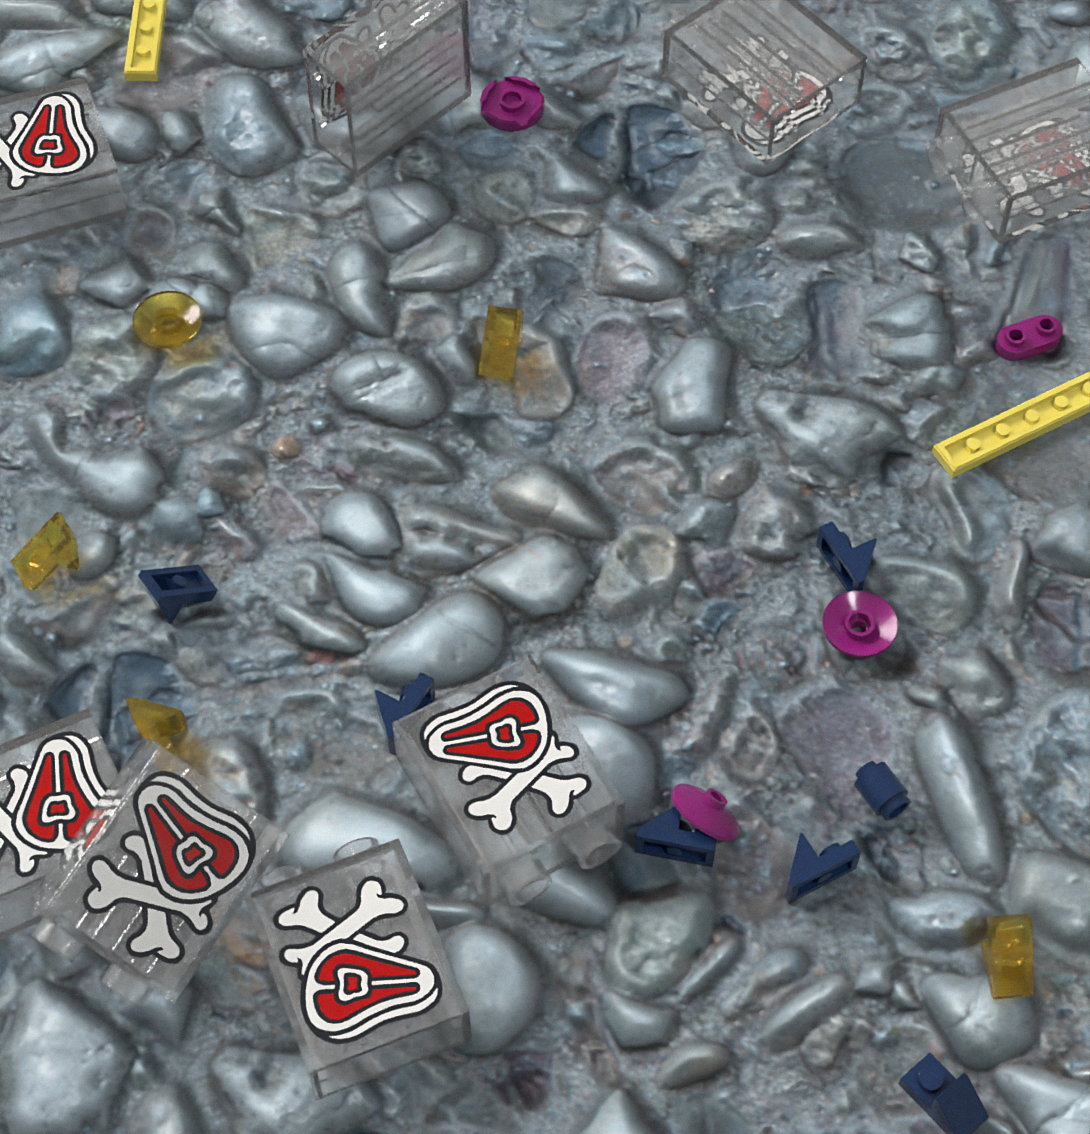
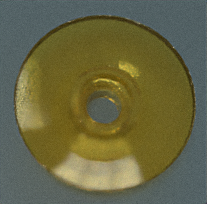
M162 291L152 294L141 301L134 311L132 322L136 335L144 343L158 348H172L188 342L197 334L202 324V312L199 304L191 296L178 291Z

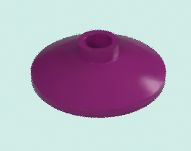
M849 591L836 596L828 603L823 613L822 628L826 639L835 649L848 656L867 658L876 656L891 646L897 634L898 621L894 610L883 598L866 591ZM861 628L864 632L860 633L852 629Z
M678 784L671 792L672 801L682 816L694 827L708 836L721 841H733L740 833L738 822L726 806L727 800L720 792L711 788L706 791L689 784Z

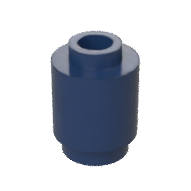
M870 761L857 771L856 777L858 779L855 781L854 787L877 816L882 815L886 821H889L900 815L910 805L911 801L907 797L908 790L885 762L876 764L874 761Z

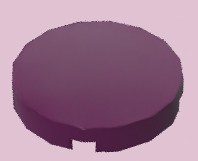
M508 76L505 77L504 81L497 82V80H494L484 88L480 98L482 117L489 125L499 130L514 132L525 130L535 125L541 119L545 108V100L536 83L524 77Z

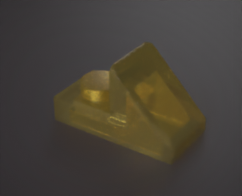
M488 305L478 375L510 380L515 379L519 345H523L524 310Z
M56 512L11 560L13 567L27 589L37 590L58 566L78 570L80 567L77 539L62 513Z
M136 697L126 699L132 721L156 771L174 773L171 758L177 755L170 737L187 730L188 726L184 713L179 709Z
M1028 913L987 917L988 941L981 943V949L992 998L1004 999L1034 996L1032 918Z

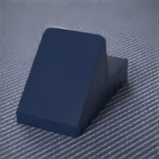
M833 521L820 526L816 547L847 592L863 591L874 556L877 539L874 538L852 548L849 537L846 533L840 532Z
M200 565L141 570L138 575L149 596L169 624L173 623L183 604L212 601L218 591Z
M421 672L413 684L409 682L404 687L399 700L379 690H374L376 708L389 753L397 756L435 698L434 678Z
M675 806L637 829L635 853L713 868L717 839L708 836L699 829L680 830L682 814Z
M800 833L785 894L788 903L790 904L857 869L861 851L853 839L842 845L839 843L829 845L821 851L818 857L804 834Z
M928 1053L900 1078L898 1084L946 1134H972L989 1118L969 1077L963 1073L956 1079L931 1053Z

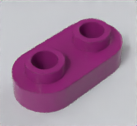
M1038 315L1002 328L998 333L995 348L1002 358L1009 361H1020L1054 349L1060 342L1063 327L1056 318L1050 315Z

